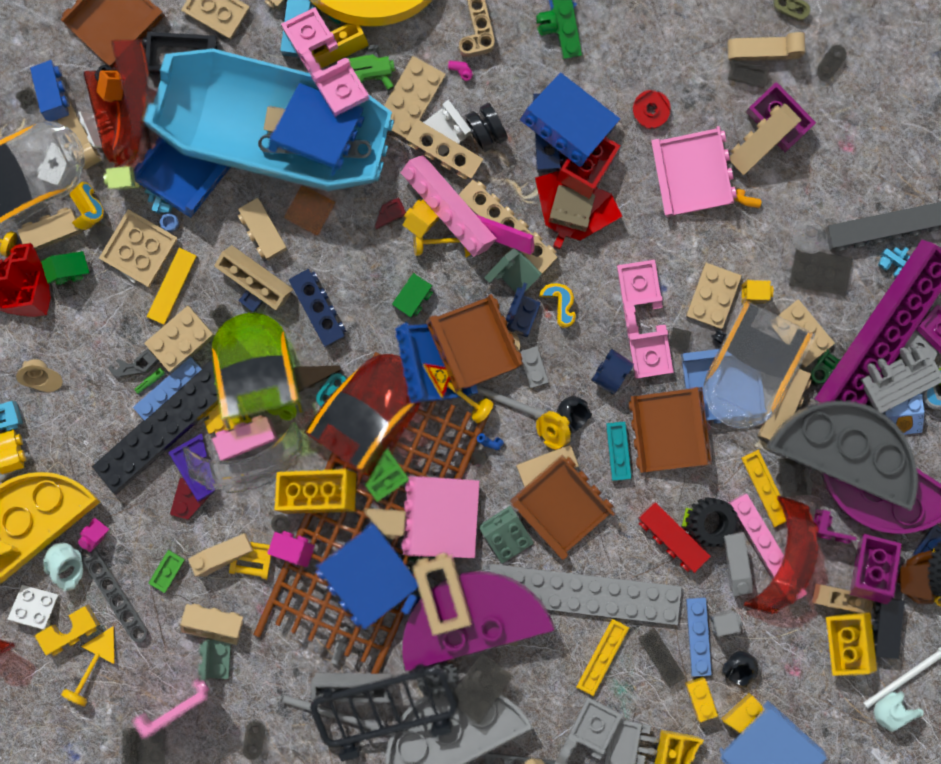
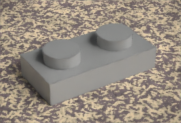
M535 346L520 351L530 388L549 383L538 347Z

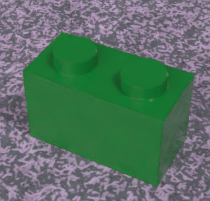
M83 251L54 255L41 261L47 283L61 285L67 283V280L78 282L83 280V276L90 273Z
M413 273L392 303V306L411 319L413 316L417 317L423 308L420 306L424 300L428 301L433 294L431 290L433 287Z

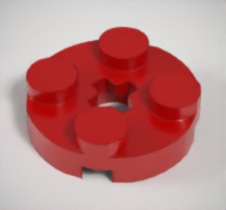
M652 90L640 93L632 106L635 121L645 129H655L662 126L667 121L671 109L668 98L663 93ZM648 105L656 107L655 114L647 112Z

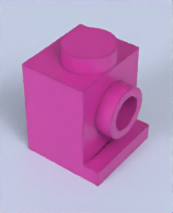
M94 517L89 526H86L81 531L80 535L82 537L78 540V544L88 552H91L105 538L109 528Z

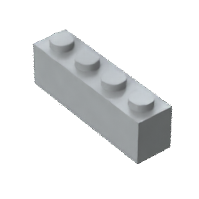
M316 673L311 682L312 701L322 696L321 692L327 688H332L333 692H338L391 678L392 674ZM393 685L388 686L391 696L393 693ZM384 688L369 691L373 702H389ZM366 692L351 696L353 702H369ZM346 697V698L339 699V700H335V701H347V702H349L347 697Z

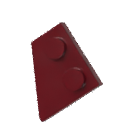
M180 477L170 515L189 520L206 502L209 496L197 502L184 479Z

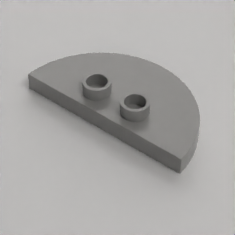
M458 685V687H452L458 706L456 714L451 717L453 722L452 733L433 738L430 732L432 723L392 733L387 747L385 764H468L534 728L523 712L499 693L479 686ZM428 695L415 702L420 718L434 715ZM440 695V698L437 699L436 696H433L438 713L450 709L447 697ZM412 707L400 718L401 723L416 719Z

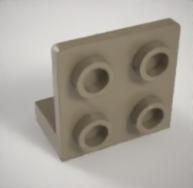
M559 185L548 222L585 232L588 227L595 195L592 194L591 198L588 199L569 187Z

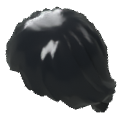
M569 396L561 401L556 412L561 417L564 416L568 419V427L572 434L578 431L579 428H582L585 422L592 416L588 403L576 396Z
M744 651L735 652L724 663L721 674L730 681L747 687L751 681L757 678L758 661L750 653Z

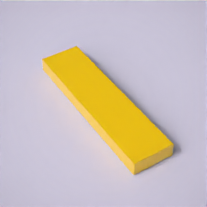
M181 248L178 249L147 314L148 318L163 325L166 324L197 258L196 255Z
M756 450L741 457L773 527L791 520L792 518L760 451Z
M611 619L576 685L577 688L594 696L629 627Z

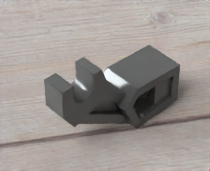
M147 349L134 359L133 364L117 359L116 362L119 363V368L116 370L113 366H109L108 369L114 376L118 377L148 373L159 360ZM145 359L148 365L143 368L140 366V362Z

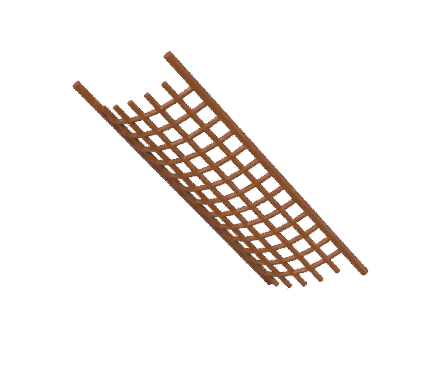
M375 352L355 398L362 401L366 392L374 395L369 405L372 409H374L378 397L389 401L384 415L378 414L385 421L390 422L392 418L389 417V414L394 404L401 407H406L409 404L396 399L403 384L401 382L397 383L392 397L380 393L386 381V376L382 375L376 391L368 388L382 354ZM436 401L430 402L427 412L414 407L413 404L405 412L402 421H397L394 424L399 426L394 440L385 436L381 439L391 444L389 451L392 455L396 447L409 452L404 465L399 464L405 474L408 472L417 477H429L427 472L431 463L434 462L443 466L439 478H444L447 470L450 469L457 472L454 479L462 480L478 443L477 436L482 433L489 415L482 422L477 423L473 433L465 429L472 414L468 411L461 426L449 422L456 407L452 404L445 419L431 414ZM411 411L424 416L419 430L406 424ZM429 418L442 424L437 437L424 432ZM447 426L458 431L453 444L442 440ZM403 429L417 434L412 447L398 442ZM340 432L324 470H333L335 463L343 466L342 469L349 468L358 472L356 493L368 498L364 508H370L373 500L376 501L371 493L359 489L358 486L363 475L370 477L372 474L366 471L370 458L373 457L380 460L381 456L372 452L362 469L350 464L349 461L359 446L355 441L353 444L345 441L347 436ZM463 433L472 437L466 450L458 447ZM421 436L435 442L429 455L416 450ZM439 444L451 449L446 462L434 458ZM343 445L351 448L346 461L338 459ZM455 451L464 454L459 468L450 465ZM414 454L427 459L422 473L408 468ZM399 486L392 491L388 501L384 499L378 501L386 505L385 509L387 510L391 508L403 510L406 516L405 509L393 503L398 490L407 493L405 487ZM355 508L353 513L360 515V519L356 528L353 529L343 524L347 512L341 513L338 522L328 518V513H305L295 539L298 536L304 537L305 534L312 536L310 544L315 545L317 539L327 543L328 545L323 557L314 553L311 558L322 563L328 558L332 547L338 549L343 547V545L335 542L340 528L352 533V540L361 533L360 530L365 518H369L364 513V509L361 511ZM312 516L320 519L315 532L307 529ZM325 522L336 526L330 539L319 535ZM398 535V539H393L389 545L395 552L405 555L403 563L407 566V558L413 557V555L403 554V550L396 547L400 535ZM285 560L253 635L261 637L272 609L276 605L282 608L275 623L276 625H281L286 611L297 616L290 631L294 634L302 618L314 623L308 637L309 641H313L318 627L321 626L332 631L326 645L328 649H331L337 634L350 639L344 653L347 657H349L355 641L367 645L360 660L361 662H366L372 647L381 650L371 674H379L405 614L401 610L409 595L401 601L398 610L391 608L388 611L396 614L390 628L381 625L386 613L378 618L377 623L373 622L370 625L375 628L368 641L358 637L361 625L355 627L353 634L339 629L344 616L351 618L354 615L351 612H346L343 608L341 609L329 604L333 595L330 590L324 601L312 596L317 582L328 587L330 585L328 581H322L317 573L313 575L304 571V566L300 565V568L292 565V562ZM290 569L297 572L292 586L284 582ZM302 575L312 579L307 593L297 589ZM282 587L290 590L284 604L277 601ZM294 593L305 598L299 611L289 607ZM309 600L322 605L317 619L304 614ZM327 608L340 613L334 627L321 622ZM379 629L388 632L383 646L374 643Z

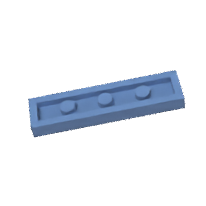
M190 357L133 408L145 421L201 371V367Z
M706 598L686 599L691 676L711 675Z

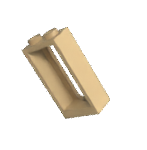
M441 553L436 555V559L428 560V558L418 560L413 569L432 634L436 635L471 625L472 619L453 554ZM439 568L445 571L458 617L441 622L439 621L426 577L427 572Z

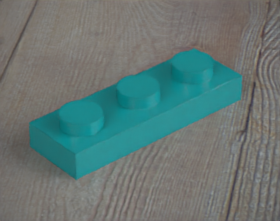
M626 422L606 423L612 481L631 479Z

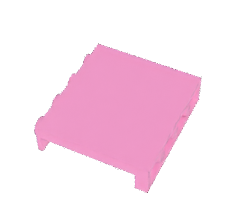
M717 126V129L674 138L651 140L666 217L734 204V198H737L736 188L731 187L730 180L734 179L732 168H728L727 165L730 156L728 149H724L723 142H727L725 130L721 131L720 126Z
M408 476L409 480L405 485L407 500L404 503L406 516L404 539L402 541L403 554L436 556L441 553H447V555L453 554V557L475 558L479 481Z
M196 679L193 684L199 693L152 723L146 713L134 719L133 722L143 738L205 699L209 691L205 681L200 682L199 679Z

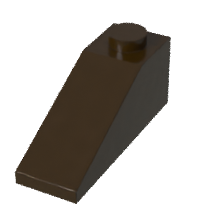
M290 366L296 394L329 378L332 374L342 371L340 366H297L294 368Z

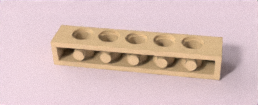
M472 180L461 191L459 196L476 215L501 224L511 222L515 229L534 235V248H540L542 254L535 257L532 254L520 252L543 274L557 259L555 255L557 253L556 250L550 245L545 246L541 242L543 239L536 232L532 234L527 229L529 226L522 219L518 221L513 216L515 213L506 206L504 208L499 203L501 200L492 193L490 195L486 192L487 188L482 182ZM478 196H483L486 199L483 205H478L475 202ZM497 209L500 215L497 218H492L489 215L490 210Z

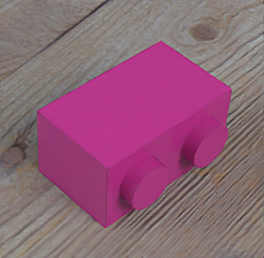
M283 531L282 534L274 532L267 554L308 567L315 545L308 543L309 539L301 536L295 539L293 538L294 534Z

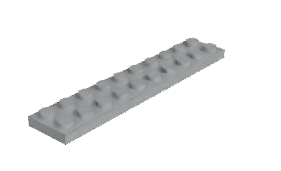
M490 564L489 572L505 575L520 582L542 601L547 610L678 625L682 586Z

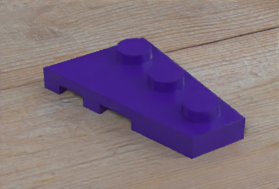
M202 433L168 452L197 502L215 493Z

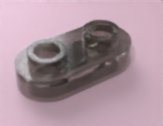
M834 45L827 51L816 67V75L819 79L824 81L830 80L838 71L847 57V52L843 46ZM834 52H839L840 57H836ZM828 67L830 71L825 72L823 68Z
M259 720L251 721L245 730L242 752L249 760L257 759L263 750L266 728ZM253 727H258L259 733H254ZM250 746H255L256 752H251Z

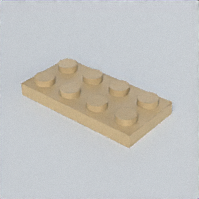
M412 56L384 105L392 111L391 119L394 120L392 132L404 139L409 135L417 119L421 120L446 76L445 73L415 56Z

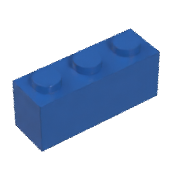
M52 60L30 67L40 113L49 123L68 116L70 103L64 95L66 87L60 78L63 76L60 67L55 66Z

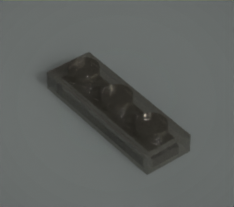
M655 628L638 637L669 688L686 678Z

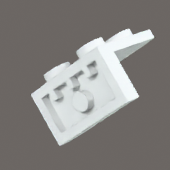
M447 100L442 104L443 108L423 123L459 144L471 135V129L451 102ZM426 135V138H427V139L429 140V142L432 144V143H433L432 137ZM445 145L438 148L440 156L449 151V148Z

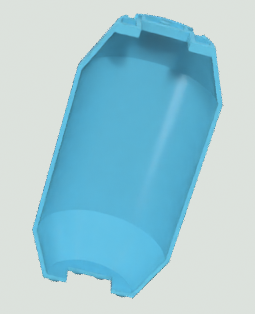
M217 49L165 54L160 69L161 81L153 104L149 103L144 123L183 155L328 192L371 184L379 180L384 163L381 162V157L386 156L388 145H385L388 131H392L394 120L391 119L392 111L370 95L369 100L357 105L364 108L362 116L365 119L362 127L357 128L356 139L370 142L372 145L371 154L366 158L343 157L344 161L341 169H337L334 176H332L331 167L298 154L263 152L258 146L259 139L263 135L268 134L267 130H263L268 106L286 109L299 83L319 90L309 73ZM269 138L262 140L263 147L267 149L269 148ZM366 144L358 146L360 154L368 153L369 149Z

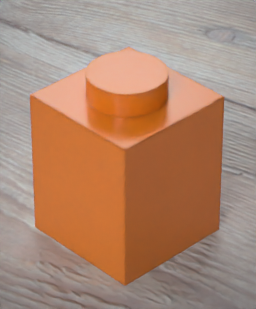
M100 71L96 92L107 102L122 100L125 78L118 71Z

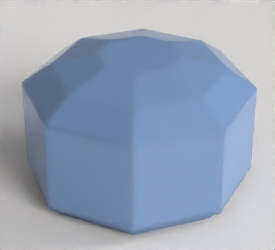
M172 213L163 214L160 219L161 228L167 232L176 231L179 226L178 217Z

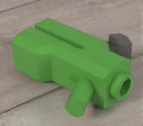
M377 44L370 45L365 55L349 58L350 65L362 84L364 81L376 79L381 80L387 90L394 87L388 78L395 71L394 62L389 60V56L378 57L376 51L379 49V46Z

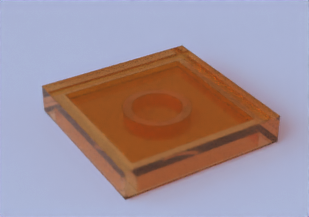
M301 185L284 219L318 236L336 202Z

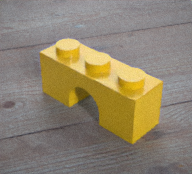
M89 605L68 615L72 622V629L68 634L61 633L56 624L34 635L45 655L52 653L55 656L63 651L62 647L66 644L72 646L80 641L79 637L83 634L89 636L97 631L95 627L99 626L100 623Z

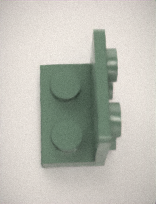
M513 248L484 278L489 283L495 278L497 280L502 278L515 292L518 287L522 288L525 282L527 283L526 292L542 273L519 250Z
M511 506L478 526L501 563L506 562L534 543Z
M206 639L203 641V644H200L199 656H202V663L198 667V676H201V681H205L208 678L229 679L231 644Z

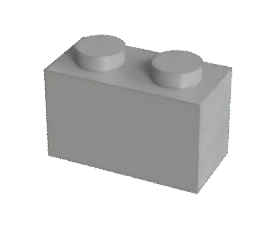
M728 610L709 615L714 635L723 636L741 631V616L737 615L735 611Z

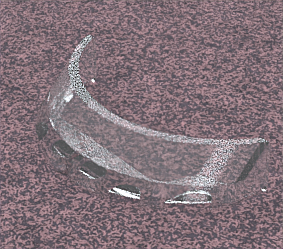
M292 422L283 436L273 445L253 456L239 460H209L196 455L187 447H182L188 474L191 479L206 486V489L215 491V489L225 490L226 493L245 492L246 490H253L270 483L271 479L276 476V472H286L289 469V465L297 455L300 456L303 450L302 435L296 422Z

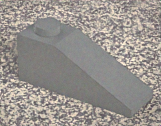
M744 533L726 535L724 540L728 580L733 596L753 593Z

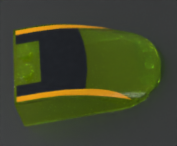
M244 313L226 321L214 336L211 352L221 416L227 430L231 429L229 422L231 418L296 404L299 413H302L303 408L289 343L285 331L280 324L271 317L260 313Z

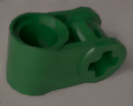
M827 349L810 371L811 383L820 385L826 382L841 358L838 359ZM815 371L822 373L823 379L821 381L815 378Z

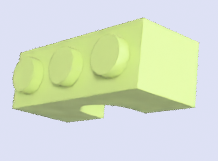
M133 167L106 169L104 181L109 189L127 190L143 188V186L135 182Z

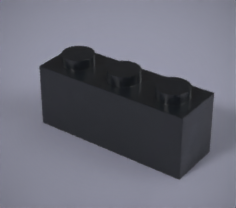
M891 599L888 605L874 602L873 610L876 613V617L872 622V630L874 632L875 656L899 659L905 601Z

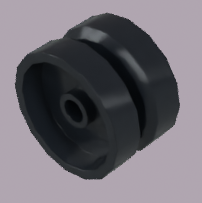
M490 103L480 106L481 118L475 111L465 115L472 136L484 152L493 148L492 138L498 144L508 140L504 126Z

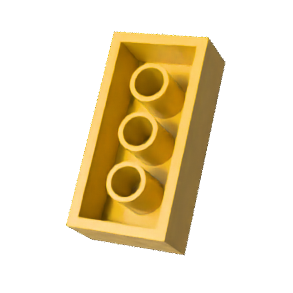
M347 469L276 472L275 511L284 514L355 512L357 473Z

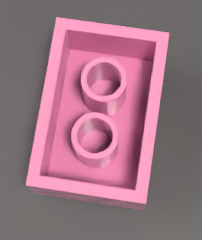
M260 415L251 419L252 423L247 424L243 422L233 426L234 430L230 432L229 430H223L216 433V437L212 438L220 460H229L279 440L271 419Z

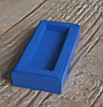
M410 594L401 611L411 614L417 603L421 600V596Z

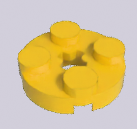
M547 411L537 419L536 430L539 437L543 436L546 440L544 441L546 446L557 450L570 443L569 421L566 417H561L553 411Z

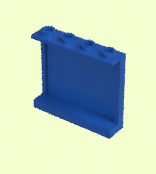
M561 72L530 104L520 119L522 123L580 168L603 139L613 131L620 120L618 116Z
M299 83L270 137L268 151L276 153L278 147L331 167V175L334 176L336 170H340L343 165V156H347L349 153L350 142H354L356 139L357 128H361L365 119L362 116L364 108L355 106L335 116L319 90Z
M159 136L155 143L156 146L153 149L150 148L146 152L143 162L137 163L134 167L135 182L192 218L231 167L183 155Z
M405 322L396 327L395 335L399 345L411 403L460 399L461 397L448 387L441 398L423 364L445 367L427 324L408 325V322ZM477 385L461 390V392L468 397L478 393Z
M372 522L366 526L365 530L322 563L316 564L318 568L316 571L317 575L322 581L325 579L330 585L327 588L333 596L338 594L342 600L339 602L346 612L350 610L354 615L351 617L352 621L357 627L361 625L364 629L419 587L416 579Z

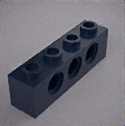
M534 93V94H533V101H534L541 93ZM535 133L537 172L560 171V166L564 165L563 154H560L559 150ZM551 147L555 153L551 156L546 155L544 149Z
M307 269L288 279L324 347L327 348L346 338L344 333L347 331L343 323H338L335 318L338 315L333 305L329 306L326 301L329 298L324 288L320 289L317 285L319 279L315 271L311 273ZM308 286L315 288V292L311 296L305 295V289ZM317 303L324 305V309L320 313L314 311V305ZM328 319L332 320V328L324 329L323 322Z

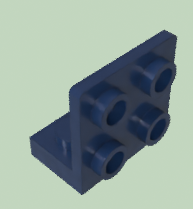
M525 282L522 288H517L506 321L508 323L507 330L528 337L541 302L524 296L527 287Z

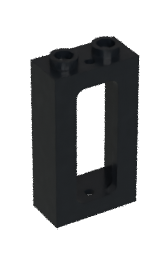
M147 32V37L144 38V49H146V56L144 57L147 73L160 74L162 64L157 63V49L160 46L218 50V38L214 35Z

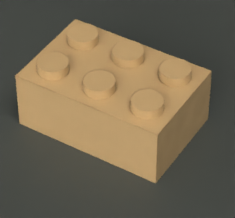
M186 306L144 344L170 373H173L187 359L193 357L215 338L216 335L190 306Z

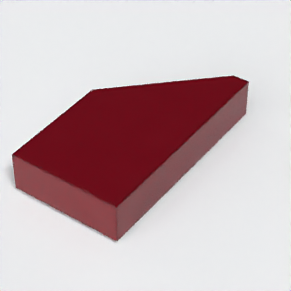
M399 197L381 206L374 226L376 230L404 217L406 210Z

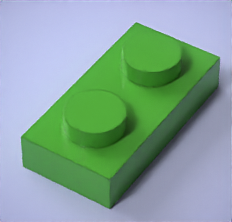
M168 550L148 584L166 593L186 559Z

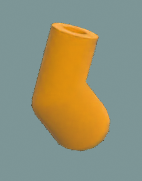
M736 190L737 198H734L735 201L748 207L760 208L761 199L746 197L744 190Z

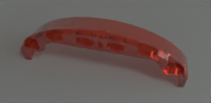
M779 495L777 500L782 506L787 523V543L784 557L771 583L759 595L744 602V606L770 615L777 614L779 610L788 604L792 605L797 600L801 590L807 588L818 561L820 545L817 543L816 532H819L818 525L814 522L807 504Z

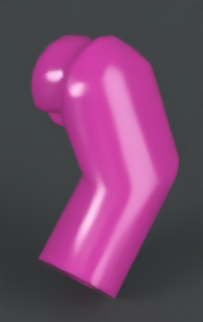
M449 60L448 70L458 71L464 81H469L472 78L473 73L467 63Z

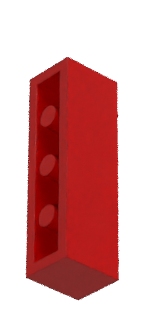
M653 502L638 517L640 520L639 525L646 532L650 530L654 534L652 538L659 545L663 543L668 548L666 552L675 559L677 557L682 561L680 565L687 572L691 570L695 573L711 557L656 502Z

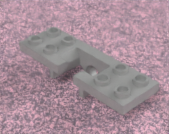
M587 697L554 764H567L577 741L594 749L592 756L601 760L622 714Z

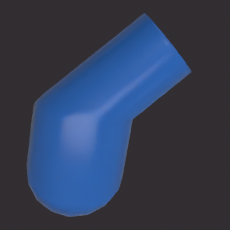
M483 433L477 436V441L484 447L497 451L504 445V441L499 437L492 441Z

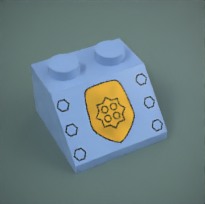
M918 394L882 413L895 423L904 435L922 433L924 421L922 394Z

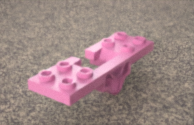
M315 7L281 24L283 31L335 116L369 100V95L352 69L349 59L344 58L338 61L336 65L324 71L321 70L319 63H316L311 51L326 45L329 52L338 49V44L334 39L333 33H330Z
M655 260L617 265L632 363H634L635 379L674 373L666 324L655 326L656 332L639 334L636 323L634 305L652 303L653 310L663 308Z

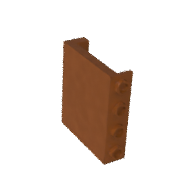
M76 0V4L71 9H66L60 20L114 70L147 36V32H151L165 17V14L150 0Z
M492 294L485 299L440 316L434 315L429 317L426 321L455 392L515 370L522 365L521 353L514 346V337L508 332L506 327L507 321L504 316H501L499 303L496 298H493Z
M702 387L631 396L629 409L633 412L631 425L636 436L634 447L638 451L636 465L640 469V473L712 464Z
M563 455L558 457L510 500L517 511L562 560L568 556L567 551L610 514L612 516L615 515L612 510L614 506L607 498L603 500L599 496L601 491L595 485L590 486L587 482L589 478L582 470L578 472L574 468L576 466L575 462L570 457L565 458Z

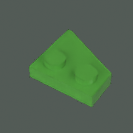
M387 448L365 485L378 502L407 482L409 478Z

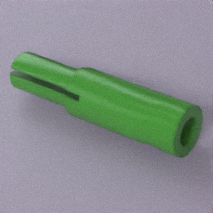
M159 367L134 390L138 394L166 373Z

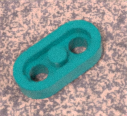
M340 373L332 374L317 393L316 400L321 407H324L326 404L323 401V397L329 395L331 398L339 388L334 385V382L340 380L342 385L347 380L344 375ZM346 384V386L341 390V392H344V390H345L346 387H347V384Z

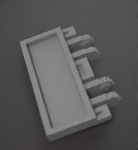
M913 342L910 344V349L916 362H914L908 349L904 347L900 349L902 359L889 366L884 359H879L877 363L884 378H881L874 364L868 365V372L874 383L870 376L861 379L875 410L883 413L941 383V372L927 346L920 349L917 343Z
M620 719L608 744L605 764H645L646 756L640 755L638 752L657 755V750L654 748L641 746V740L659 743V738L642 734H650L652 726Z

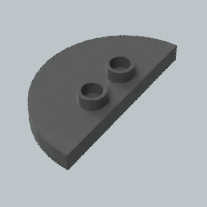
M827 401L808 406L783 422L766 447L771 451L886 501L912 510L918 482L913 451L908 440L897 425L884 414L869 406L847 401Z

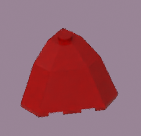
M31 243L15 245L10 250L11 254L4 261L0 260V311L27 317L47 315L51 296L42 263Z

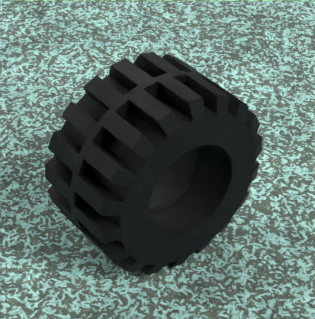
M706 497L705 500H697L698 504L693 503L691 505L693 509L687 512L690 514L689 518L686 517V522L689 523V525H686V529L690 531L688 534L702 545L716 548V546L723 547V543L725 544L724 536L731 535L734 531L738 532L736 524L739 523V519L735 518L738 515L737 512L733 511L734 507L720 499ZM716 511L720 518L719 526L714 532L708 533L704 525L705 519L710 513Z

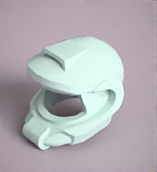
M56 543L47 550L43 561L44 572L49 574L53 583L64 592L75 589L83 575L81 553L67 543ZM70 566L74 567V571L70 576L59 578L58 574L64 572Z
M903 692L889 693L878 701L874 707L873 713L876 721L891 732L912 719L923 715L922 709L905 710L902 705L904 700Z

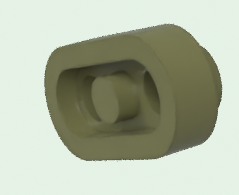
M773 0V6L776 11L797 21L805 20L810 14V6L806 1ZM784 1L786 5L781 6L779 2ZM801 9L803 14H798L796 10Z

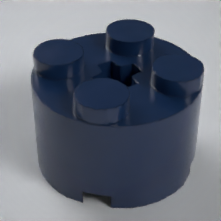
M610 349L605 357L606 359L600 363L591 381L613 395L624 382L634 363L613 349Z

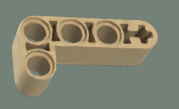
M466 0L474 35L460 40L459 52L465 58L490 53L494 48V35L485 0ZM474 3H480L482 5V8L480 10H475L472 8V5ZM479 21H484L487 25L485 28H478L476 24ZM488 39L491 44L485 47L481 45V41ZM464 44H471L473 48L470 51H465L462 46Z
M803 32L789 33L786 37L734 38L727 40L728 60L730 61L789 60L802 58L805 54V33Z
M69 101V115L57 119L74 150L75 158L80 166L86 170L102 161L97 149L88 141L87 131L81 125L80 119Z

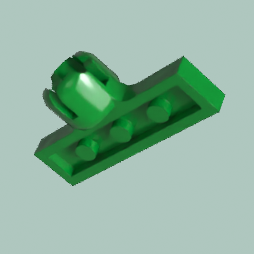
M552 0V10L540 12L536 16V24L547 22V24L537 27L539 34L548 35L555 33L558 35L562 59L582 56L572 0Z

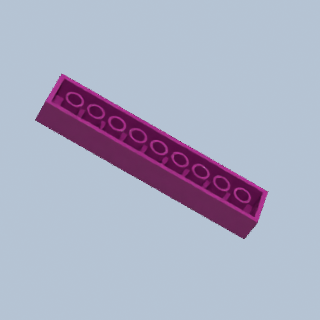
M925 240L920 241L815 397L817 402L847 401L866 404L869 398L864 390L865 387L861 379L870 376L874 383L868 372V365L874 364L881 378H883L884 376L877 363L878 360L884 359L888 366L893 364L900 353V349L908 342L941 292V248L937 244Z

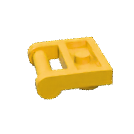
M250 542L253 551L230 563L229 574L241 573L259 576L261 579L267 580L272 556L267 554L270 545ZM237 561L262 563L263 569L237 565Z

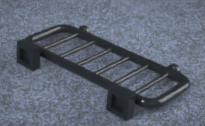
M418 664L414 666V671L338 692H333L332 688L323 690L321 692L322 696L315 698L310 705V711L321 740L328 747H341L339 758L343 762L360 757L362 749L360 742L415 727L432 723L430 732L433 738L451 734L453 727L451 717L456 714L458 706L446 673L438 667L426 668L424 664ZM437 675L440 678L450 705L448 711L438 713L425 679L426 676ZM418 678L422 679L434 715L419 717L407 681ZM403 683L416 717L415 720L401 723L388 686ZM380 688L385 689L398 724L383 728L369 691ZM366 692L379 729L369 732L364 731L351 696ZM346 697L361 734L350 737L346 736L333 703L335 700ZM329 702L342 734V739L332 740L329 738L318 711L320 704Z

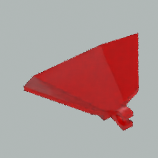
M560 171L535 177L545 226L558 233L553 247L559 250L565 237L581 241L623 217L612 194L596 188L593 193L595 199L585 232L548 222L558 186H568L557 181Z

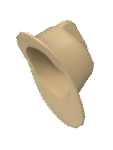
M39 359L24 361L22 368L16 375L17 381L21 385L44 392H54L63 383L61 375L49 369Z

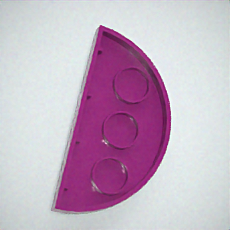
M918 468L917 492L912 510L900 507L821 472L825 487L833 501L846 515L863 526L881 532L905 534L925 530L941 522V484Z
M475 571L458 574L472 619L471 625L433 635L425 606L421 599L413 609L404 631L402 653L405 671L413 670L414 666L418 664L428 666L554 631L555 626L542 601L520 582L493 572ZM445 579L430 589L440 622L458 617L448 581Z

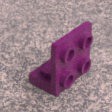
M815 510L811 532L816 533V537L831 540L833 536L835 541L849 544L851 540H857V537L827 531V527H830L832 523L831 511Z

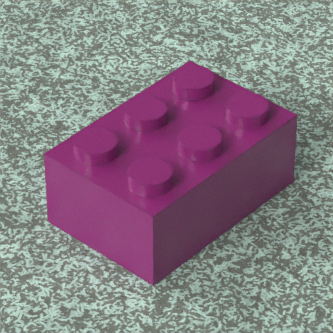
M775 82L747 109L746 113L758 125L764 118L768 120L771 117L769 113L777 105L782 107L786 103L801 119L777 143L781 150L786 153L816 122Z
M863 534L857 546L849 595L888 605L894 596L902 543Z

